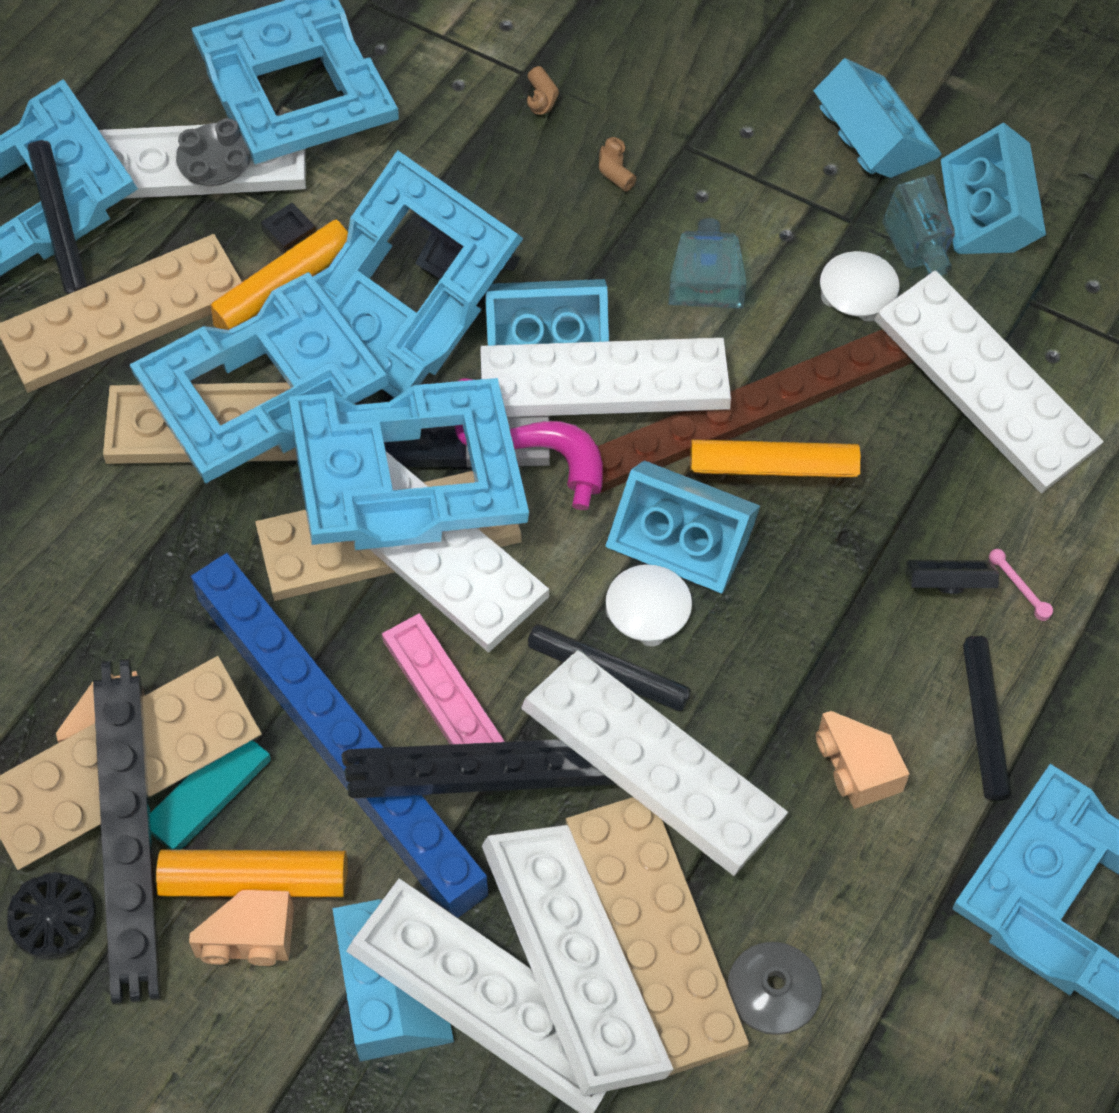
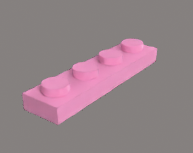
M420 613L382 633L384 644L449 744L505 742Z

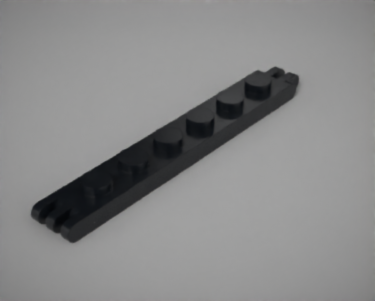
M130 659L120 660V678H114L112 661H102V679L93 681L111 1002L112 1004L123 1003L124 992L122 984L128 983L131 1002L142 1001L141 982L147 981L150 1000L161 999L142 682L140 676H132Z
M560 739L348 749L341 754L343 765L346 766L344 770L347 782H350L347 785L348 795L351 798L616 785L614 781Z

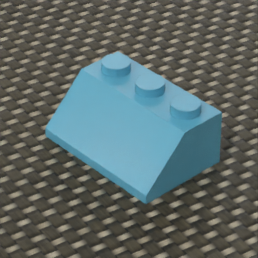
M844 58L813 90L822 102L819 106L821 111L830 120L836 121L841 128L838 131L839 136L846 144L857 150L860 155L857 158L858 162L870 174L877 172L892 178L934 161L942 154L886 78L870 69Z
M1005 123L998 125L941 159L955 252L958 254L1014 253L1046 235L1031 145Z
M605 279L491 284L485 292L488 346L609 342L608 296Z
M644 460L630 471L605 547L649 565L667 568L679 577L723 593L747 545L760 505Z
M381 899L333 908L354 1041L360 1062L454 1042L449 1022L346 952L353 939L382 902Z

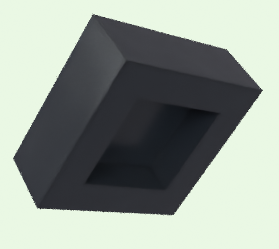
M293 203L261 221L263 233L283 254L316 232L315 225Z

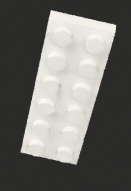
M203 125L99 130L138 188V190L125 198L306 189V149L258 164H254L251 159L246 170L234 180L221 185L205 186L186 179L181 174L176 162L179 135L186 129H196Z
M936 270L877 312L874 319L876 323L1041 494L1096 452L1104 441Z
M723 338L481 346L482 379L498 378L507 417L730 409L731 395Z
M386 452L393 490L428 487ZM478 528L442 531L441 542L370 549L488 653L549 597V588Z
M579 650L572 654L533 690L523 702L522 710L733 876L738 873L778 828L788 814V811Z
M568 825L487 836L482 844L483 851L582 1095L586 1096L666 1079L674 1069Z
M398 879L353 939L346 952L579 1113H594L606 1091L586 1096L582 1095L532 969L416 889Z

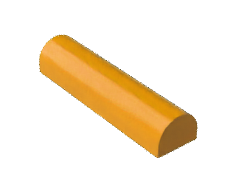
M337 219L331 221L212 302L213 325L219 329L230 330L257 316L271 291L308 272L313 277L327 269L346 243L347 230Z
M691 440L690 471L693 474L855 478L860 475L859 444Z
M160 850L156 870L157 895L234 897L242 890L289 891L291 897H344L348 874L347 852L322 850Z

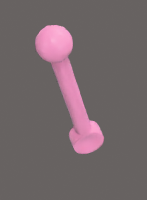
M1001 549L992 550L989 554L990 562L993 565H999L1034 606L1035 617L1041 621L1048 620L1053 613L1052 606L1049 603L1041 602L1005 560L1006 555Z

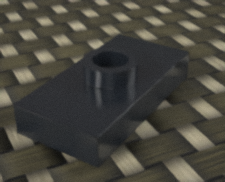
M455 426L422 428L420 439L384 442L385 451L404 467L466 466V445L456 435Z
M990 560L906 561V577L912 588H938L943 593L957 594L964 592V588H998L999 573Z

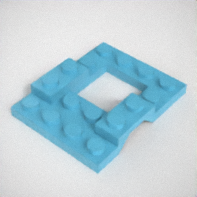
M285 0L191 28L195 44L205 62L207 75L228 118L237 122L254 164L399 119L398 108L371 58L364 59L354 42L345 11L339 0ZM320 57L337 91L342 90L344 96L276 116L256 76Z
M64 79L30 99L20 123L0 135V178L24 163H27L32 170L27 150L28 144L38 140L49 141L75 240L109 220L110 217L105 210L138 190L134 181ZM41 201L0 227V276L36 253H39L44 260L54 254Z
M397 150L351 216L346 243L330 266L313 276V278L387 374L389 386L383 388V390L396 398L411 386L420 385L429 372L433 375L438 372L481 311L476 305L523 238ZM409 209L463 246L417 313L370 279L392 248V245L387 240Z
M309 272L271 291L257 316L236 327L225 330L203 326L130 364L133 375L205 483L277 445L283 454L295 448L289 412V396L335 393L355 404L389 386L387 374ZM266 353L291 389L220 426L190 381L219 365H222L225 371L229 373Z
M498 378L413 385L390 402L355 405L335 393L289 396V412L311 545L353 541L355 550L441 542L442 531L528 523V505ZM463 425L475 479L474 483L393 490L384 442L420 439L422 428Z
M1050 764L960 894L952 909L992 935L989 941L991 944L1068 995H1071L1075 990L1119 1019V958L1061 921L1099 862L1119 875V820L1108 814L1090 788Z

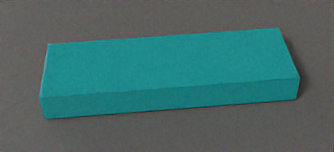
M252 740L189 775L150 813L151 834L169 850H182L271 761L270 754Z

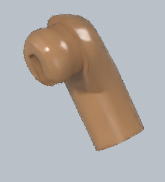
M537 66L528 73V79L536 90L533 91V97L528 95L527 104L534 114L543 115L551 111L559 95V90L543 67Z
M610 137L606 140L605 146H602L600 149L598 168L603 176L627 192L634 186L637 177L623 167L622 153L625 151L624 142L619 138Z

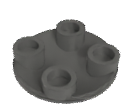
M225 118L217 123L206 124L196 129H186L178 137L177 166L186 179L199 185L215 186L230 182L246 170L252 159L238 124L233 119Z

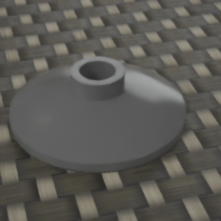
M779 942L760 943L744 951L732 965L727 983L728 991L739 1018L752 1029L765 1034L782 1035L802 1028L815 1015L821 1000V980L813 962L799 949ZM771 976H778L783 979L785 985L781 989H774L769 986L767 979Z

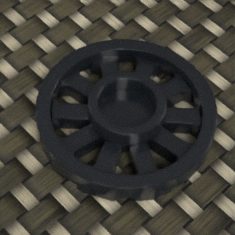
M60 872L45 873L23 883L16 895L12 896L7 910V927L16 945L26 954L39 959L61 958L79 949L91 935L97 914L95 901L84 883L74 876ZM58 884H67L57 897ZM43 885H47L46 898L38 890ZM76 892L82 893L80 898L69 901ZM28 895H31L37 905L23 902V900ZM87 909V914L84 916L72 914L76 911ZM18 913L31 915L26 918L16 920ZM72 925L80 927L82 930L77 935L71 934L68 929ZM33 928L26 937H20L22 931ZM44 935V945L41 948H36L35 944ZM61 935L64 939V946L57 948L55 946V937Z

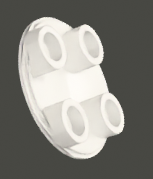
M861 251L843 253L831 259L821 273V300L825 305L834 307L845 314L859 316L864 321H874L877 312L897 298L899 279L893 267L877 255Z
M639 565L623 571L613 580L606 595V614L613 625L624 635L639 640L646 646H657L664 639L675 635L686 624L691 613L692 599L685 582L673 571L657 565Z

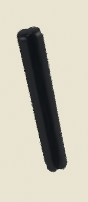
M38 140L29 143L27 150L63 289L66 294H71L87 287L51 144L49 141Z
M536 624L529 634L528 646L562 662H565L572 654L579 650L631 691L672 709L682 711L689 701L691 689L688 686L551 628Z
M969 636L965 639L963 650L984 797L990 801L1004 800L1010 793L989 643L985 636Z

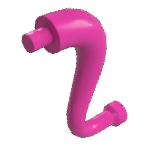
M460 379L458 381H468L472 379ZM542 421L510 428L514 450L543 447L560 452L566 458L569 467L567 486L575 491L572 507L578 510H588L591 494L601 492L603 480L602 458L599 448L591 436L576 425L561 421ZM455 425L456 435L467 446L463 425Z

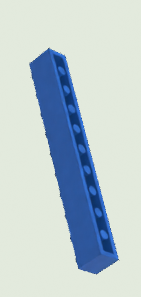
M228 553L224 554L191 575L198 601L347 789V785L350 782H347L344 770L346 766L343 765L341 754L348 749L383 748V746ZM422 795L354 798L437 905L456 918H459L488 896L487 876Z

